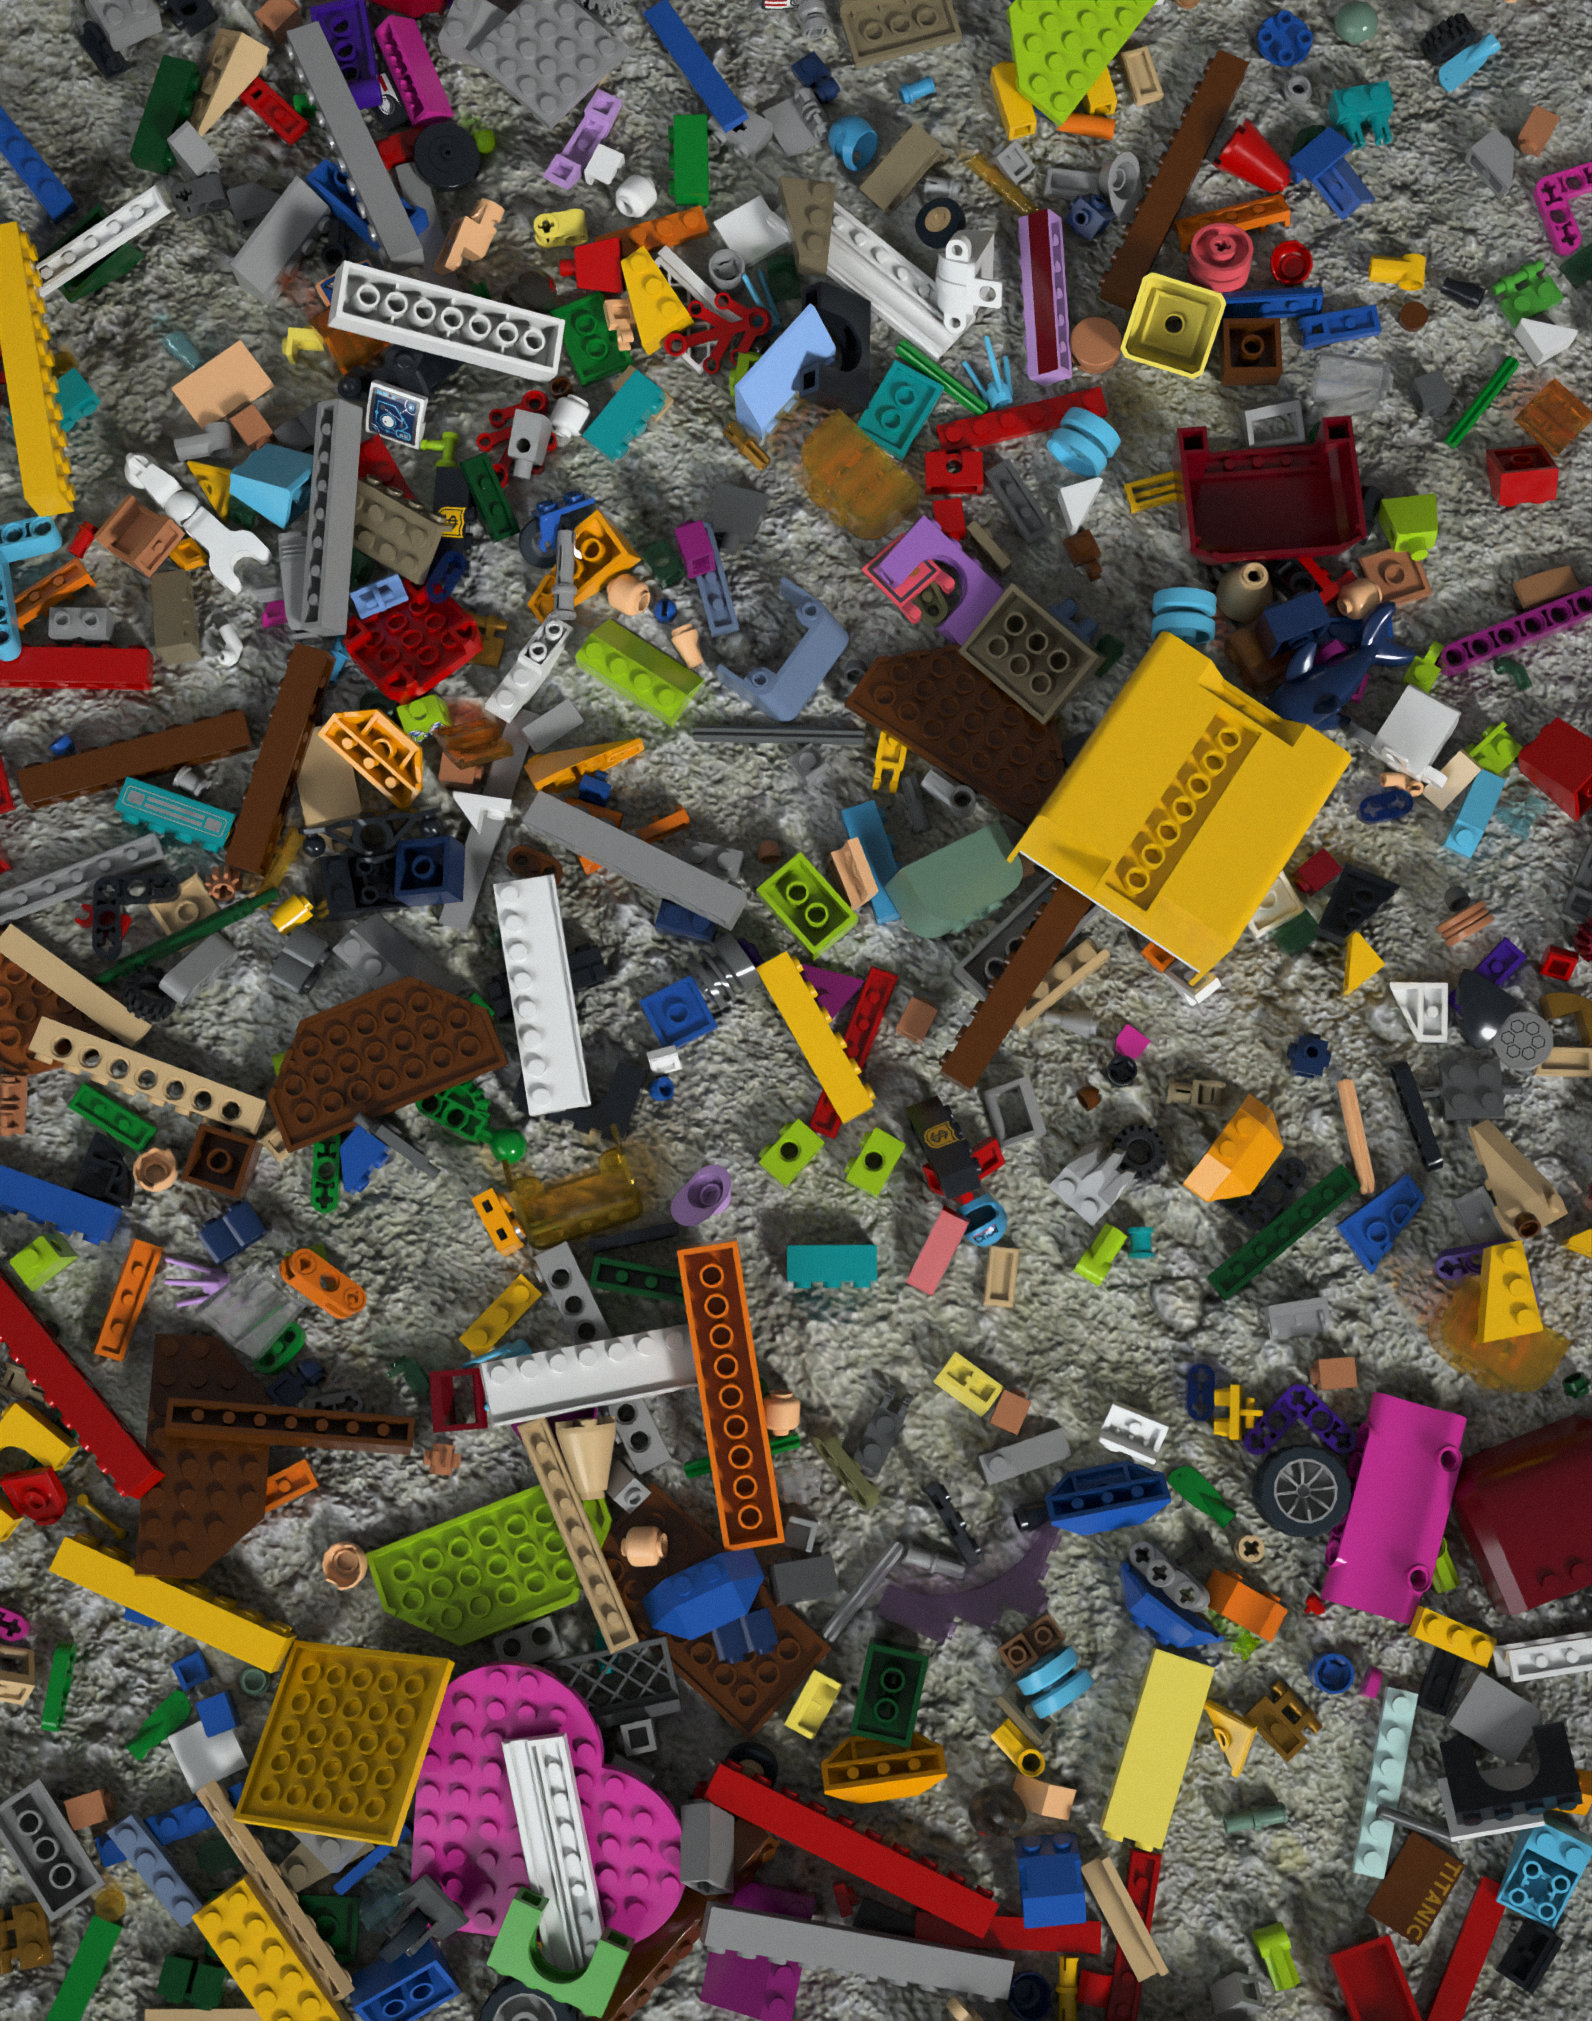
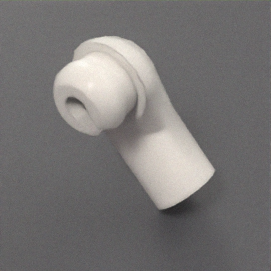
M226 624L219 629L226 645L222 649V653H218V661L222 665L232 666L237 663L243 644L232 625Z

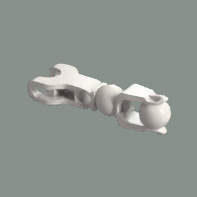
M130 452L126 456L124 474L129 484L136 488L144 489L160 510L165 512L166 516L171 518L177 526L183 527L185 532L210 555L209 566L211 573L230 593L237 595L243 589L239 578L234 575V566L238 560L243 557H252L262 565H266L273 559L270 550L252 532L245 530L231 531L227 529L209 511L201 506L197 496L184 491L171 475L160 469L156 458L147 453L135 454Z

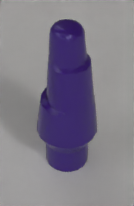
M744 937L738 942L755 968L765 963L754 944L749 943Z

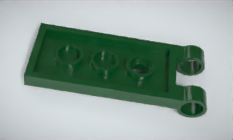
M225 1888L210 1889L209 1900ZM295 1893L299 1899L298 1905L304 1914L309 1915L314 1920L317 1927L316 1932L322 1941H326L332 1947L335 1960L356 1962L361 1896ZM206 1939L204 1955L218 1957Z

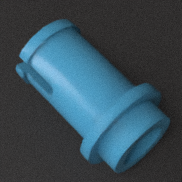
M929 75L910 84L904 82L902 87L898 88L901 102L903 104L908 103L909 105H912L914 100L935 92L934 82Z

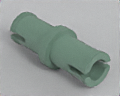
M1283 1802L1258 1808L1256 1805L1248 1807V1810L1222 1814L1223 1826L1227 1834L1246 1829L1258 1831L1261 1830L1262 1826L1287 1823L1288 1821Z

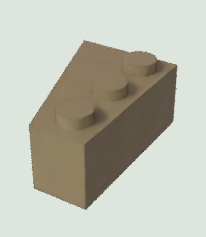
M916 122L911 127L907 126L901 132L898 138L900 141L893 149L889 148L884 152L878 167L874 171H869L861 181L862 186L859 189L888 216L913 193L912 188L921 177L926 180L927 175H931L929 169L939 159L944 163L949 158V155L942 146Z
M780 177L778 194L790 235V243L797 271L800 274L826 276L836 183Z
M185 569L152 574L151 585H148L150 600L153 602L152 621L154 625L155 648L158 656H162L168 665L201 660L202 652L190 575Z
M302 1842L278 1866L288 1888L292 1889L295 1893L331 1874ZM366 1843L347 1864L374 1850L380 1844Z

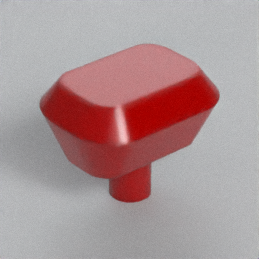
M1309 1593L1305 1600L1308 1606L1303 1609L1304 1612L1309 1614L1313 1611L1315 1615L1324 1614L1326 1605L1316 1593Z

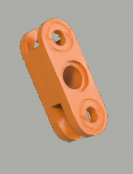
M301 1248L296 1250L293 1254L286 1256L279 1265V1273L286 1283L337 1319L348 1318L365 1307L367 1299L365 1291L361 1286L309 1249ZM320 1279L325 1282L326 1289L321 1286Z

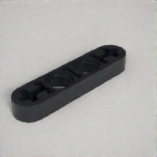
M1405 1059L1389 1064L1390 1075L1423 1167L1427 1172L1443 1168L1442 1155L1410 1066Z

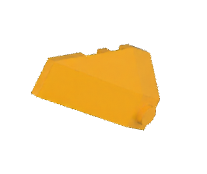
M641 738L550 752L546 755L540 753L531 757L527 761L528 764L524 765V769L537 794L539 790L547 794L550 791L560 794L580 784L584 774L593 777L598 769L605 771L644 751V745Z

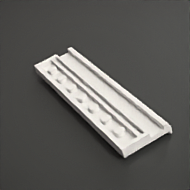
M834 201L826 274L848 292L871 301V310L933 361L938 362L939 358L975 321L976 314L974 316L969 315V322L962 332H950L944 324V312L937 305L938 288L936 282ZM781 204L775 212L772 211L769 214L766 223L786 238L791 245ZM953 318L955 322L960 323L958 318Z
M553 873L546 876L493 884L529 1115L536 1116L577 1107H588L592 1104L555 875Z
M688 1324L501 1359L479 1365L485 1398L488 1402L491 1416L490 1422L493 1428L698 1387Z
M566 1732L509 1740L504 1739L501 1743L530 1889L550 1899L538 1926L544 1959L559 1969L576 1970L584 1967L591 1961L605 1926Z

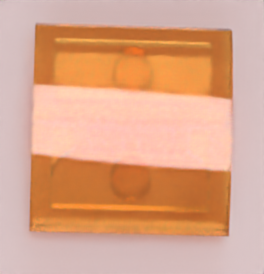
M1554 378L1514 420L1550 453L1557 457L1592 422V411Z
M487 717L434 731V737L441 749L460 770L514 755L512 744L500 737L499 725Z

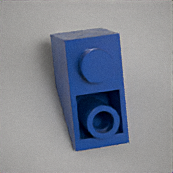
M357 1126L340 1146L344 1189L353 1196L356 1192L361 1193L371 1181L369 1178L370 1174L375 1168L378 1170L382 1168L389 1159L387 1153L390 1148L371 1133H366V1130L361 1126Z

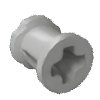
M185 765L176 774L172 786L176 789H183L193 796V800L200 802L209 792L212 781L208 778L202 779L192 772L191 767Z

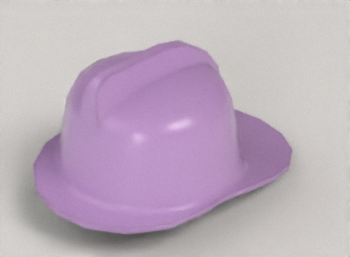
M708 1165L701 1168L672 1200L670 1209L675 1221L683 1226H694L702 1223L710 1216L722 1213L731 1201L732 1181L728 1171L719 1165Z

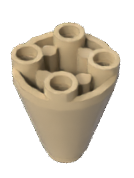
M1250 562L1229 570L1221 578L1216 589V605L1229 619L1243 624H1251L1260 619L1259 617L1265 611L1264 608L1273 602V587L1266 568L1260 563Z
M604 1416L596 1419L589 1417L555 1422L556 1436L576 1492L580 1493V1499L593 1500L605 1498L604 1490H607L616 1434L615 1416Z

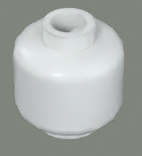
M636 174L629 176L615 193L616 205L620 212L627 217H642L657 200V192L652 180Z
M572 394L559 398L550 416L553 426L556 427L554 432L565 439H570L571 436H582L591 418V411L588 408L589 404Z

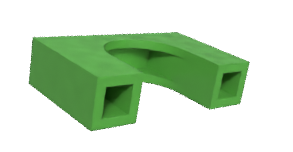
M521 1886L511 1902L486 1965L494 1968L501 1975L511 1976L522 1981L528 1988L539 1989L550 1994L558 2002H567L579 2008L582 2013L588 2016L602 2018L635 1939L606 1926L592 1959L587 1965L576 1970L559 1969L544 1959L538 1949L536 1940L538 1926L550 1899Z

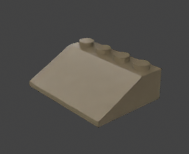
M1015 583L1010 584L958 650L961 655L1043 725H1046L1091 679L1107 659L1024 587Z

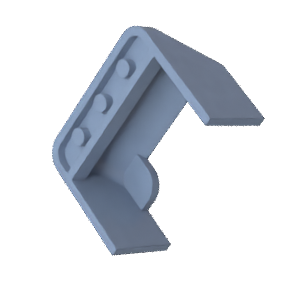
M783 576L780 581L781 596L797 606L796 616L798 621L809 629L777 674L765 667H756L743 680L721 664L716 669L718 682L777 722L787 724L797 718L848 647L849 637L844 627L818 599Z

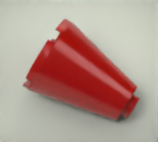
M1245 118L1243 121L1245 127L1239 125L1221 148L1220 151L1222 153L1218 157L1219 159L1215 157L1212 165L1225 173L1272 194L1277 190L1282 192L1292 179L1288 176L1291 170L1253 122Z

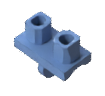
M398 572L349 591L361 619L381 611L383 612L388 608L409 600Z
M1067 598L1057 607L1053 604L1049 608L1092 645L1091 639L1099 629V625L1087 616L1076 626L1071 621V618L1080 610L1075 602Z

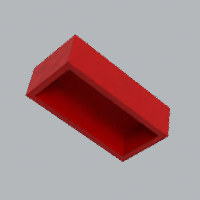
M1382 1933L1326 1953L1351 2021H1422L1390 1934Z

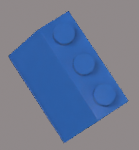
M430 1937L410 1957L404 1952L391 1963H387L381 1958L351 1975V1984L355 1990L349 1996L353 2009L364 2021H414L462 1993V1989L441 1948Z

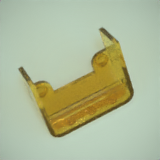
M616 1124L610 1125L616 1147L607 1149L600 1154L598 1158L599 1171L544 1188L542 1181L535 1176H524L515 1179L508 1160H502L508 1190L531 1247L537 1250L549 1249L565 1241L570 1242L634 1221L642 1215L643 1204Z

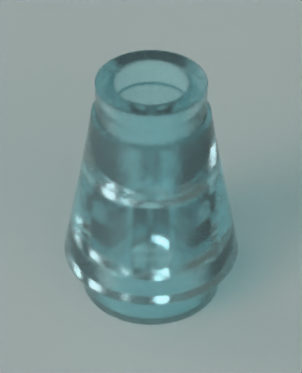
M176 329L163 341V345L166 348L165 352L190 369L191 372L196 371L204 364L205 361L186 332L182 333L180 329Z

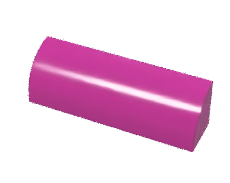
M389 15L374 33L412 126L418 127L423 125L426 128L432 124L448 120L454 113L415 19Z

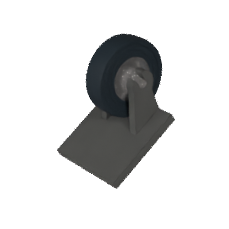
M426 1874L402 1890L398 1895L406 1903V1906L384 1928L388 1937L381 1944L378 1953L387 1963L395 1961L404 1952L410 1957L434 1933L442 1940L466 1925L470 1919L464 1914L462 1906L452 1901L442 1891L440 1883Z

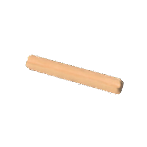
M1351 1078L1342 1079L1337 1082V1088L1356 1178L1361 1186L1359 1192L1362 1195L1376 1192L1377 1188L1354 1080Z

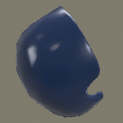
M1029 1969L1019 1971L1011 1979L1008 2000L1005 1999L1014 2016L1025 2021H1042L1052 2010L1050 2003L1052 1988L1042 1974Z

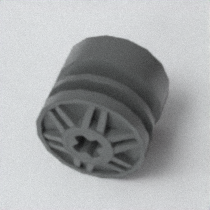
M727 931L711 942L716 954L714 957L711 958L707 952L700 949L698 954L703 961L702 965L693 956L686 959L694 982L703 995L720 1010L727 1007L721 995L722 993H725L732 1002L737 1000L732 986L737 984L740 989L747 993L762 982L760 975L746 953Z

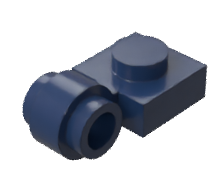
M814 51L791 65V72L804 87L814 88L813 93L820 104L824 102L828 104L837 98V94L840 92L839 85L833 77L829 78L830 71Z
M310 1357L305 1359L296 1368L299 1372L298 1376L295 1377L291 1371H286L265 1389L277 1406L294 1407L309 1394L303 1387L304 1384L314 1387L324 1379V1369L317 1360L313 1361Z

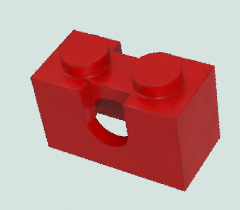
M964 448L959 450V454H947L945 449H933L930 452H925V495L982 494V451ZM951 465H955L959 467L961 471L953 474L950 473L946 468Z

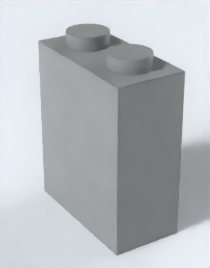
M1473 1670L1443 1722L1465 1737H1470L1471 1741L1503 1762L1513 1766L1515 1762H1520L1527 1752L1528 1747L1525 1745L1530 1736L1533 1735L1532 1726L1543 1725L1541 1718L1544 1712L1483 1672Z
M695 1799L692 1801V1804L681 1805L680 1882L703 1895L734 1893V1816L706 1799Z

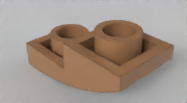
M1570 566L1537 573L1512 584L1523 609L1541 607L1550 603L1553 599H1560L1581 590Z
M1047 1612L998 1647L997 1650L1015 1675L1065 1640L1066 1635L1051 1613Z

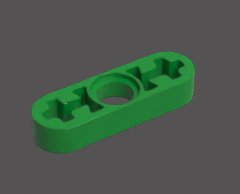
M341 1134L332 1136L333 1139H336V1143L330 1145V1154H336V1159L331 1157L320 1158V1153L326 1155V1146L321 1141L314 1144L311 1204L316 1211L322 1214L335 1212L340 1204L342 1172L340 1146L343 1144ZM327 1162L332 1163L335 1167L334 1175L329 1179L321 1178L319 1175L320 1166ZM318 1183L325 1185L334 1184V1188L328 1187V1196L333 1198V1202L328 1203L327 1208H323V1204L318 1203V1198L324 1197V1188H318Z
M60 1640L57 1643L43 1710L42 1730L59 1732L62 1728L77 1653V1644L75 1642Z

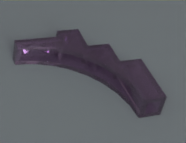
M1047 1522L1035 1544L1016 1565L1002 1576L974 1589L959 1593L932 1595L909 1592L887 1584L875 1613L941 1644L944 1643L945 1639H952L958 1623L953 1621L955 1616L988 1631L991 1626L997 1627L1004 1611L999 1608L1001 1603L1035 1618L1037 1612L1043 1614L1049 1597L1045 1596L1047 1589L1036 1585L1038 1579L1043 1581L1048 1572L1050 1564L1046 1560L1050 1551L1056 1552L1062 1538V1535L1058 1534L1060 1528L1052 1526L1051 1523Z

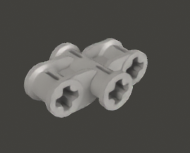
M1141 1541L1132 1546L1129 1556L1131 1563L1147 1577L1152 1585L1163 1588L1165 1594L1183 1609L1201 1612L1207 1608L1210 1603L1209 1592L1191 1575L1188 1569L1177 1566L1173 1558L1156 1545ZM1147 1552H1148V1556L1150 1557V1560H1149L1148 1562H1147V1560H1148L1147 1557H1145V1554H1146ZM1191 1591H1193L1192 1595L1195 1598L1193 1602H1191L1192 1598L1189 1596Z

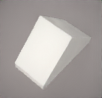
M1521 318L1515 328L1514 335L1533 363L1538 366L1568 348L1577 336L1578 330Z
M1096 477L1060 488L1057 499L1071 536L1078 533L1101 489L1103 479Z

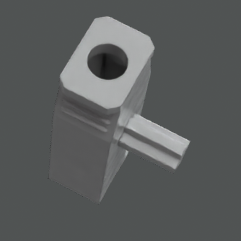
M307 532L281 533L278 535L282 583L256 586L258 603L284 600L290 632L289 640L294 646L295 643L306 646L322 644L323 636L300 629Z

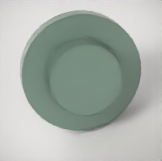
M251 1665L241 1674V1688L248 1695L259 1696L269 1689L271 1675L269 1672Z

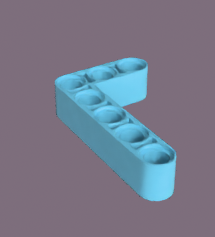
M36 516L0 525V660L12 661L20 655L22 648L9 563L51 553L61 547L63 543L62 535L50 516L41 518Z

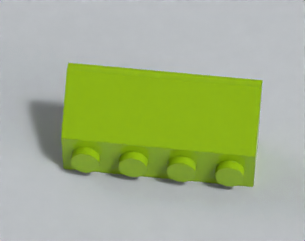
M608 619L595 629L575 655L579 668L672 728L704 683L703 678L611 619Z

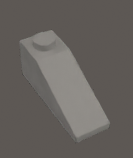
M1060 1427L977 1456L986 1485L989 1486L1072 1456L1063 1429Z

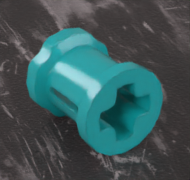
M1127 1228V1233L1130 1234L1131 1248L1128 1258H1155V1253L1151 1249V1234L1154 1233V1228Z

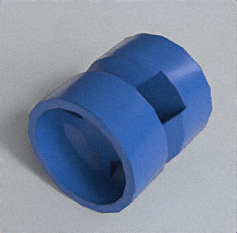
M1321 1651L1313 1655L1308 1662L1307 1674L1312 1685L1324 1692L1331 1694L1343 1693L1353 1683L1355 1675L1353 1666L1341 1654Z

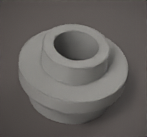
M1304 76L1290 78L1284 87L1286 99L1293 104L1305 103L1312 94V86ZM1299 89L1302 94L1295 93L1293 90Z

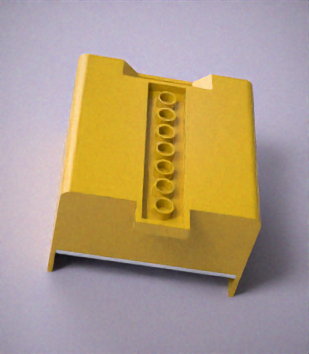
M1162 631L1124 683L1006 861L1011 863L1020 852L1195 970V973L1188 982L1194 986L1233 949L1348 767L1352 757L1348 751L1308 724L1281 718L1226 681L1211 659L1172 633Z

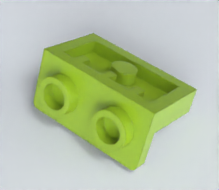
M1504 721L1497 727L1491 724L1480 735L1484 739L1477 746L1471 743L1464 750L1484 770L1495 775L1501 773L1519 756L1523 748L1504 729L1507 726Z

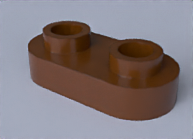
M524 845L516 846L508 853L507 864L510 870L517 876L524 879L544 876L546 870L551 869L554 871L556 886L563 879V868L560 862L553 857ZM520 858L528 859V863L525 866L517 864Z

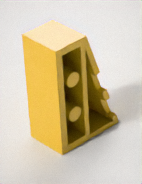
M643 245L620 261L642 347L650 356L664 346L668 335L672 333L681 334L695 323Z
M1522 1240L1484 1248L1480 1279V1306H1478L1477 1316H1479L1478 1329L1475 1336V1344L1543 1331Z

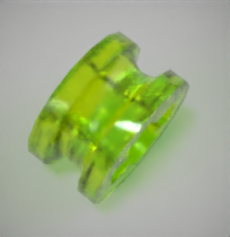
M1245 1630L1234 1644L1231 1652L1233 1654L1239 1653L1241 1660L1246 1661L1257 1647L1260 1639L1257 1636L1251 1637L1250 1631Z

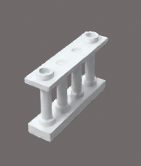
M1592 1630L1497 1645L1492 1653L1496 1677L1510 1676L1511 1682H1521L1592 1670Z

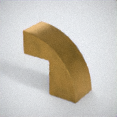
M1563 992L1545 994L1538 999L1545 1021L1573 1014L1583 1047L1592 1046L1591 1000L1577 994Z

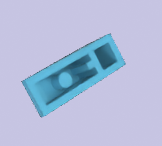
M1484 769L1477 774L1440 847L1465 859L1472 857L1505 785V779Z

